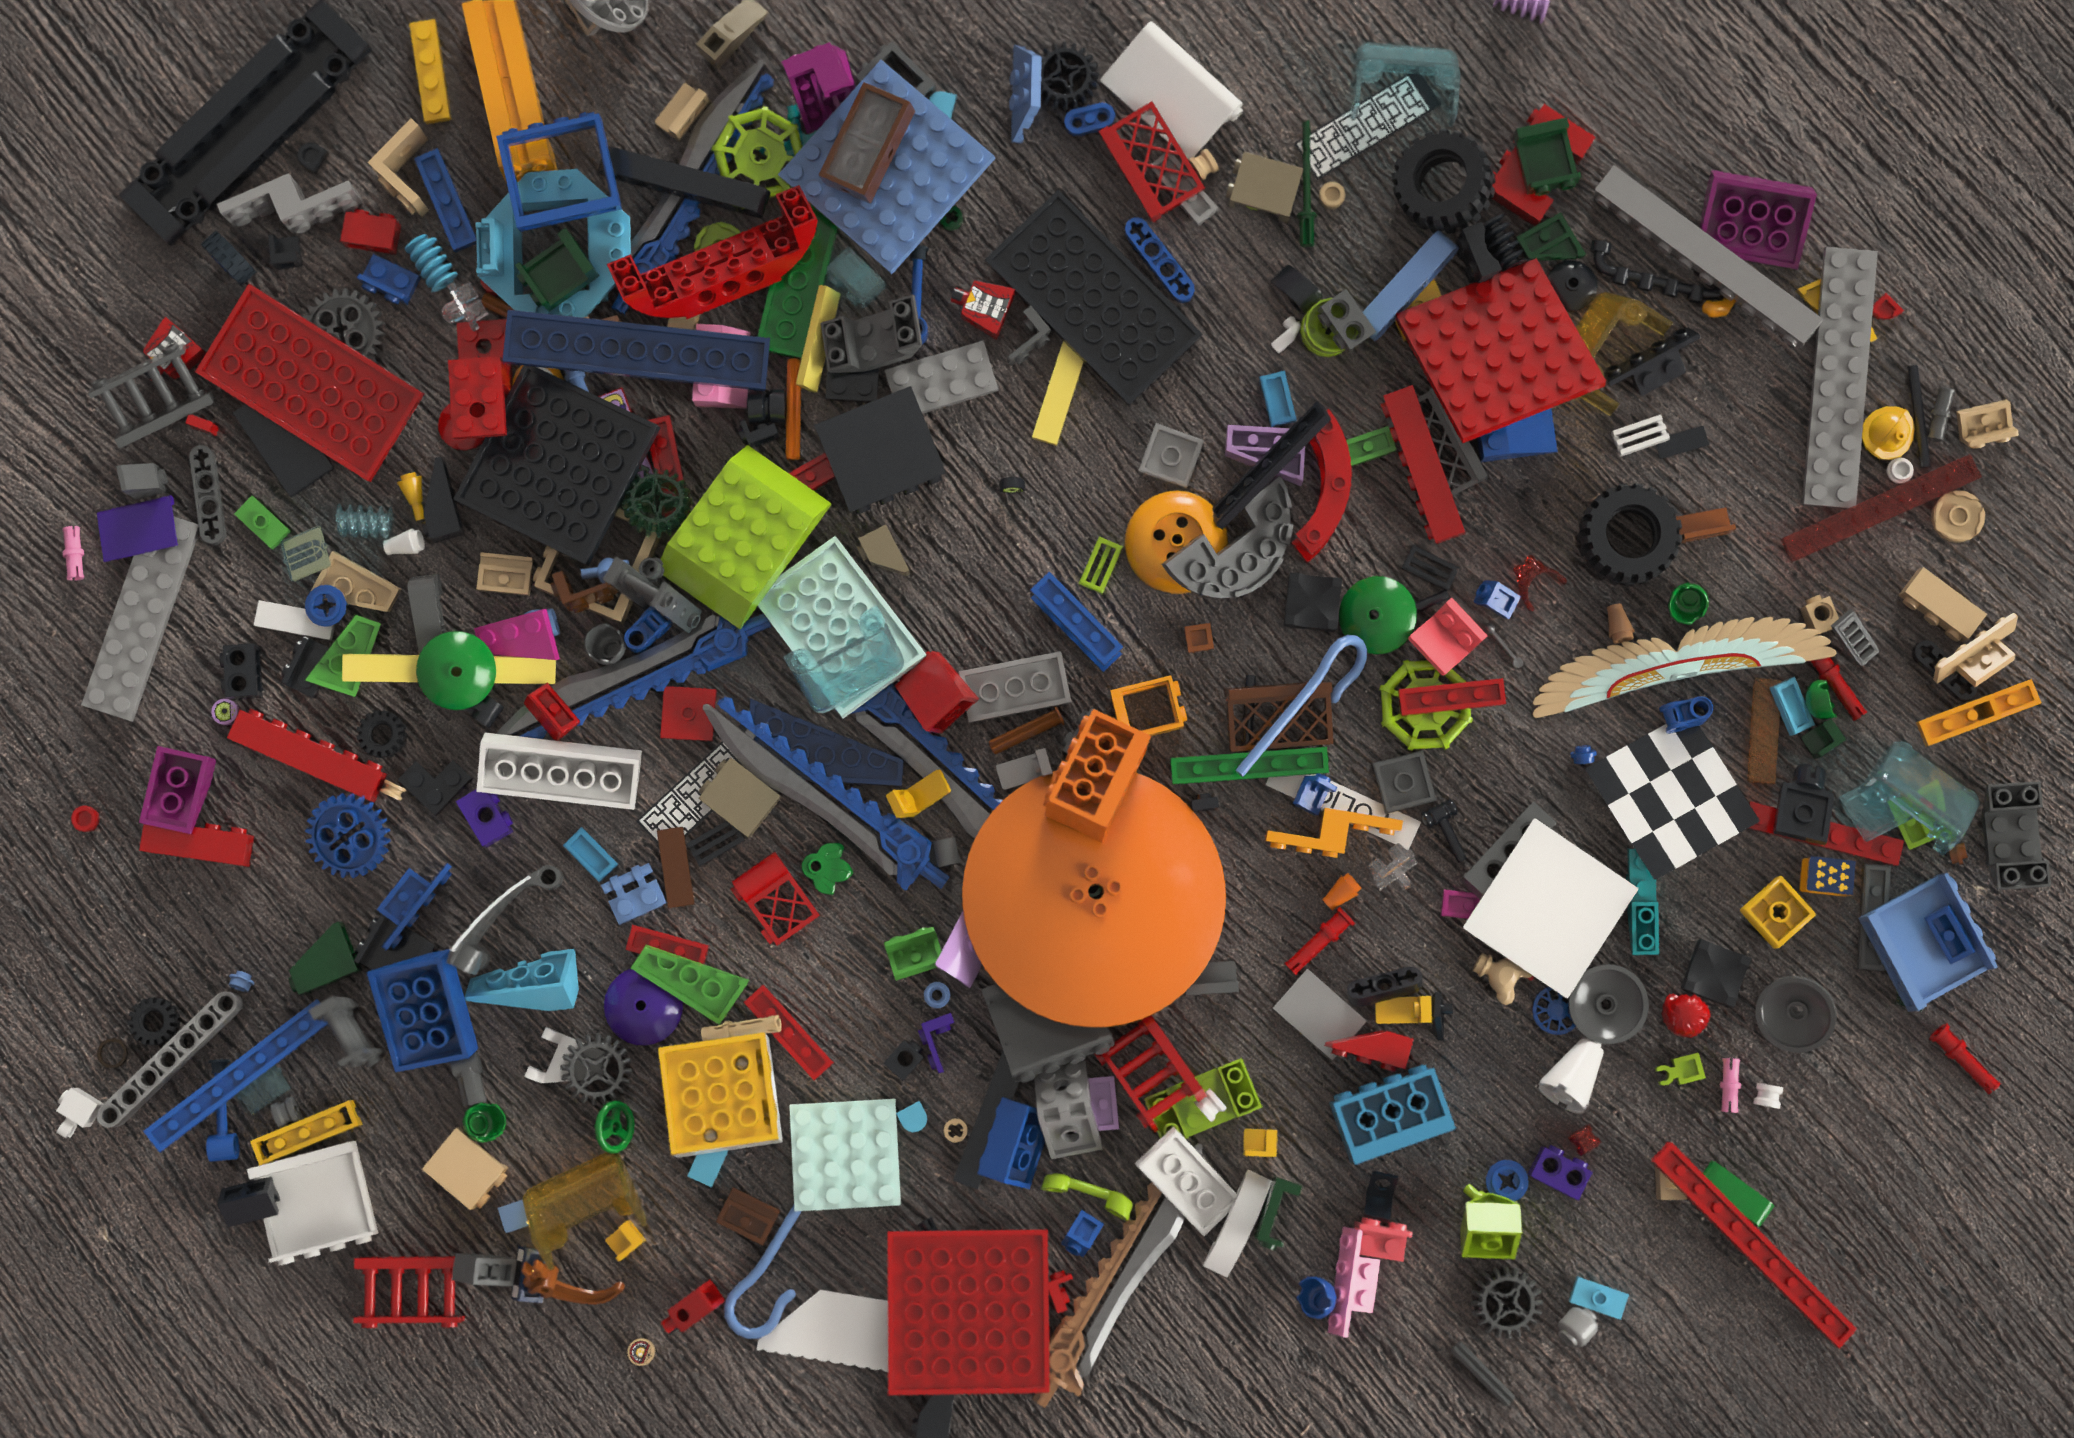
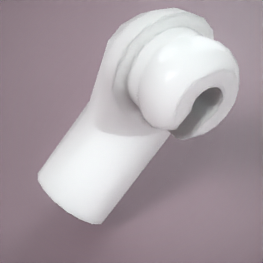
M1290 316L1283 322V326L1287 330L1271 343L1278 353L1295 340L1301 329L1300 322H1297L1293 316Z

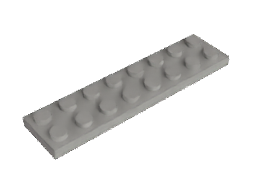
M174 517L178 546L133 556L85 692L82 706L131 722L134 721L200 532L199 524Z

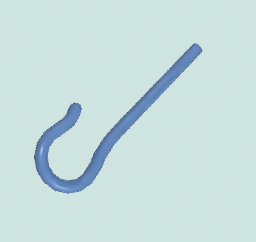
M1346 635L1336 640L1330 646L1318 669L1306 686L1235 771L1240 776L1244 777L1313 694L1329 671L1338 653L1344 647L1353 645L1357 651L1355 663L1351 670L1335 685L1331 693V703L1339 701L1342 693L1358 678L1364 669L1367 660V648L1361 638L1356 635Z
M794 1205L757 1265L727 1295L724 1304V1317L729 1328L741 1337L759 1339L770 1334L778 1325L786 1305L796 1296L795 1291L792 1289L784 1292L777 1299L768 1321L758 1328L743 1326L737 1321L734 1306L737 1299L765 1272L802 1212L795 1211Z

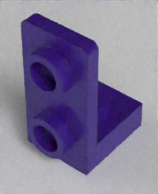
M952 1013L921 1023L923 1029L918 1030L923 1045L928 1044L932 1053L927 1055L931 1069H937L939 1074L944 1072L931 1032L935 1030L936 1035L952 1030L950 1025L955 1023Z

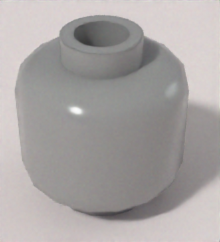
M1571 1308L1558 1323L1559 1337L1570 1347H1584L1598 1331L1595 1314L1588 1308Z

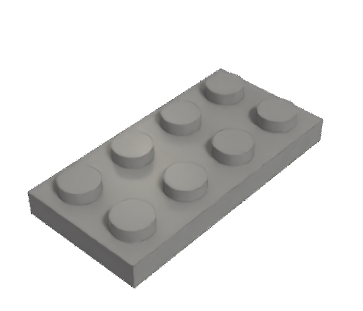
M984 341L885 370L891 393L911 386L922 414L998 391Z
M1061 651L959 671L960 677L979 698L967 710L969 723L1071 703Z

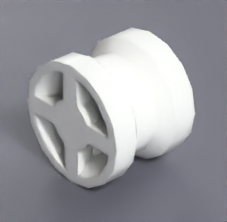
M1757 1083L1756 1089L1758 1094L1754 1098L1753 1104L1780 1109L1779 1095L1783 1093V1088Z
M1209 1088L1205 1092L1207 1097L1200 1102L1196 1100L1194 1104L1212 1122L1218 1112H1223L1227 1108Z

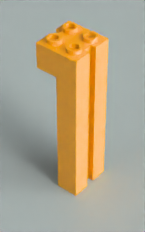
M473 0L462 3L498 167L506 181L496 136L503 135L502 132L509 131L511 128H517L518 131L528 129V125L533 123L545 124L516 0ZM548 138L509 147L517 183L527 172L557 170L553 149Z

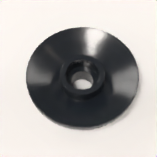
M1575 260L1563 261L1554 266L1547 276L1566 311H1578L1587 307L1596 295V276L1582 262ZM1569 280H1575L1577 287H1571L1568 283Z

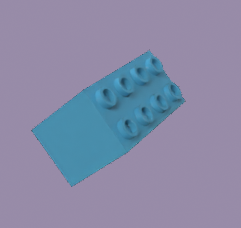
M1422 1064L1408 1069L1409 1074L1402 1077L1401 1073H1396L1383 1078V1084L1376 1085V1082H1371L1359 1086V1092L1351 1094V1091H1345L1333 1096L1335 1101L1329 1102L1350 1163L1356 1165L1456 1129L1434 1068H1427L1426 1065ZM1413 1095L1420 1099L1417 1108L1410 1105ZM1388 1104L1395 1107L1392 1117L1385 1114ZM1363 1113L1370 1115L1367 1126L1360 1123Z

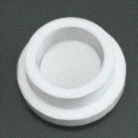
M1895 458L1887 466V475L1894 483H1906L1913 476V466L1905 458Z

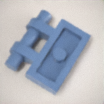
M650 863L641 867L636 865L631 868L632 871L619 877L618 875L612 876L610 881L601 884L605 894L615 890L618 896L608 902L619 925L667 904L658 880L655 879L647 883L644 877L653 872ZM636 880L639 887L626 893L623 886Z

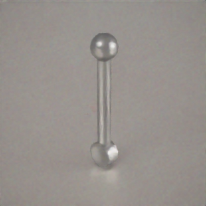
M1491 623L1486 624L1485 631L1494 637L1511 658L1513 667H1522V659L1516 658L1495 632L1494 625Z

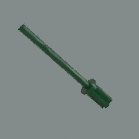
M1309 120L1304 121L1302 124L1303 212L1297 213V218L1300 221V247L1303 248L1314 247V221L1317 218V213L1311 212Z

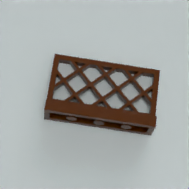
M1322 681L1306 703L1303 704L1267 749L1334 744L1331 710L1332 682ZM1308 682L1224 688V698L1227 704L1229 751L1252 750L1256 746V744H1252L1255 739L1258 742L1261 740L1258 737L1267 725L1271 728L1272 724L1270 722L1279 712H1284L1282 708L1289 700H1294ZM1315 698H1324L1325 708L1317 716L1308 706ZM1274 701L1283 702L1278 706ZM1263 702H1270L1276 708L1267 720L1256 711ZM1248 703H1257V704H1256L1254 707H1251ZM1234 704H1244L1251 710L1241 722L1234 716ZM1304 710L1308 711L1315 718L1306 730L1296 722ZM1253 714L1264 722L1255 734L1244 725ZM1234 721L1239 724L1236 728L1234 727ZM1318 722L1326 727V739H1316L1309 733ZM1292 724L1296 725L1303 732L1297 741H1290L1284 736ZM1243 728L1252 738L1246 745L1236 746L1235 735ZM1306 736H1308L1311 740H1303V739H1304ZM1280 738H1282V739H1284L1286 742H1278V741H1279Z

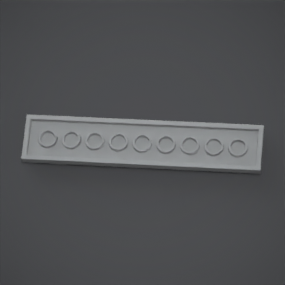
M1825 247L1823 251L1818 316L1823 318L1816 332L1802 505L1856 509L1878 251Z

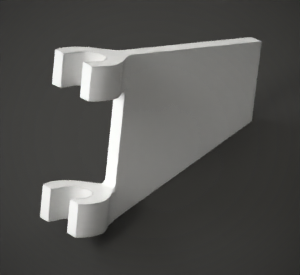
M546 1027L542 1038L558 1044L547 1072H543L529 1066L524 1077L540 1083L570 1081V1079L561 1080V1076L567 1074L568 1070H561L560 1065H569V1061L562 1059L563 1054L572 1056L573 1053L568 1050V1046L572 1045L577 1049L579 1046L576 1043V1039ZM590 1048L582 1053L592 1059H596L604 1054L605 1051L598 1048ZM576 1059L574 1076L577 1081H581L587 1069L582 1062ZM586 1061L592 1070L589 1071L590 1076L595 1073L603 1075V1070H601V1067H603L602 1062L594 1065Z

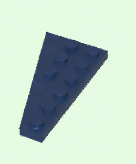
M750 698L749 711L751 712L754 724L758 725L760 722L768 724L773 738L778 737V735L787 737L791 751L797 750V748L805 750L809 764L815 763V761L823 763L827 777L833 776V774L839 775L842 778V782L848 784L902 787L904 760ZM757 736L754 738L756 742L803 779L813 781Z

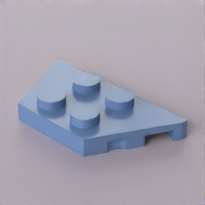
M1017 45L1013 47V70L1010 75V84L1013 85L1009 108L1012 110L1011 142L1022 143L1024 140L1023 128H1030L1035 115H1037L1040 109L1042 57L1031 50H1026L1024 46Z

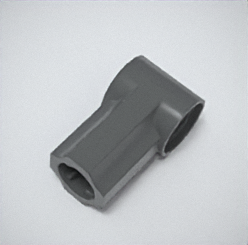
M478 1051L474 1052L469 1058L451 1061L452 1073L455 1080H458L463 1106L486 1102L487 1099L481 1077L483 1072L482 1063Z

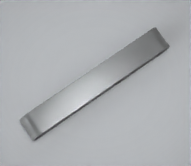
M220 992L100 1107L97 1112L99 1124L103 1127L111 1128L119 1127L126 1123L241 1011L243 1001L240 995L234 992ZM229 996L233 1000V1007L226 1011L223 1007V1001ZM208 1015L212 1016L214 1024L209 1030L204 1026V1019ZM188 1034H192L195 1040L191 1048H188L184 1041ZM170 1052L175 1056V1063L171 1067L165 1061L167 1054ZM150 1071L156 1075L153 1085H149L146 1081V1076ZM130 1090L135 1091L137 1096L133 1104L127 1100V1094ZM112 1108L117 1112V1119L113 1123L108 1119V1112Z

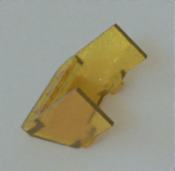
M1604 292L1596 296L1576 326V329L1594 358L1618 320L1630 326H1636L1642 322L1662 336L1671 327L1673 322L1639 300ZM1598 366L1599 369H1600V371H1601V373H1602L1603 376H1604V372H1603L1602 368H1601L1600 366ZM1598 389L1580 396L1609 416L1620 404Z
M605 1152L531 1187L523 1195V1204L532 1243L550 1271L555 1269L551 1251L559 1249L565 1244L568 1239V1228L613 1207L622 1216L634 1213L642 1227L647 1225L640 1197L619 1153L611 1154Z

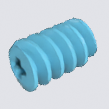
M423 234L411 240L405 246V251L410 254L412 262H416L415 267L418 271H421V277L426 279V285L432 288L431 292H438L450 285L458 276V273L448 272L453 265L451 263L443 264L448 258L446 254L438 256L442 251V247H432L437 242V239L435 237L428 239V235Z

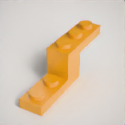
M2030 679L1916 722L1927 747L2041 704L2034 683Z
M1323 808L1318 838L1268 830L1266 831L1265 841L1271 842V848L1285 850L1286 845L1296 846V852L1311 854L1312 849L1321 850L1322 856L1337 858L1338 853H1345L1349 823L1353 824V829L1368 831L1369 827L1379 828V833L1394 835L1395 831L1402 830L1403 820Z

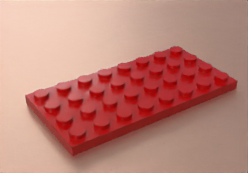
M251 284L247 285L195 371L368 482H371L424 396V393Z

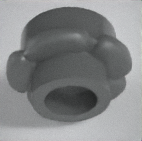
M656 557L654 559L645 558L640 563L639 572L650 583L656 582L664 574L663 562Z

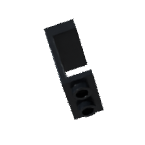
M380 915L379 918L375 917L369 925L368 931L370 934L366 941L362 940L357 946L354 953L357 956L354 961L374 970L417 956L437 952L440 946L404 927L400 932L403 938L394 949L391 947L387 950L381 947L397 925L386 916Z

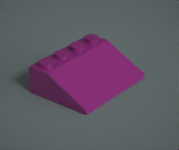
M1711 170L1704 198L1700 229L1742 260L1798 269L1817 194L1813 187Z

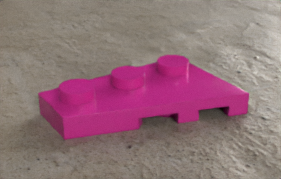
M547 609L474 628L476 637L489 647L493 655L547 660L560 659Z

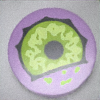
M220 699L212 707V717L221 725H231L237 717L239 707L232 700Z

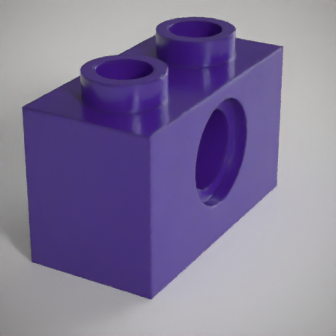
M477 789L457 800L456 803L481 845L488 848L514 832L510 826L514 823L506 810L502 812L497 803L500 802L497 794L476 792ZM490 808L493 811V817L489 822H483L481 813L483 810Z

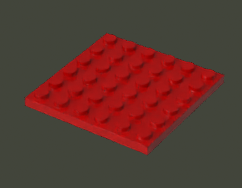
M1537 258L1500 272L1490 280L1479 284L1478 282L1472 283L1395 314L1398 326L1462 444L1606 385L1603 374Z
M1047 1229L887 1231L888 1395L1050 1393Z

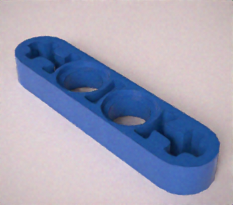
M1139 217L1129 219L1125 225V236L1172 298L1179 303L1189 302L1193 298L1195 291L1193 282L1146 221ZM1131 226H1141V235L1144 238H1146L1147 235H1149L1150 238L1145 239L1142 242V244L1139 245L1138 243L1141 242V238L1137 233H1134L1133 235L1131 234ZM1148 244L1158 246L1159 253L1156 256L1150 257L1145 253L1144 249ZM1164 264L1172 265L1175 269L1174 274L1170 277L1163 276L1160 272L1161 266ZM1178 275L1182 277L1178 279L1179 284L1182 287H1189L1187 291V296H1185L1183 293L1180 295L1177 294L1179 288L1175 282L1172 284V286L1169 285V283L1173 282L1178 277Z

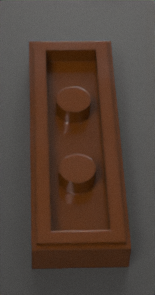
M684 827L657 830L668 908L694 905L695 901Z

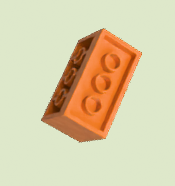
M1093 709L1090 716L1085 715L1083 717L1077 734L1079 739L1073 738L1067 751L1068 754L1065 759L1067 762L1062 760L1054 781L1056 785L1050 784L1043 806L1046 807L1044 816L1103 842L1147 751L1151 735Z

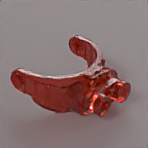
M1529 555L1524 560L1525 564L1517 565L1513 571L1517 576L1516 581L1519 584V594L1524 605L1529 611H1534L1535 609L1528 598V588L1531 581L1537 575L1551 572L1564 585L1567 580L1558 571L1544 566L1540 560H1536L1533 555Z

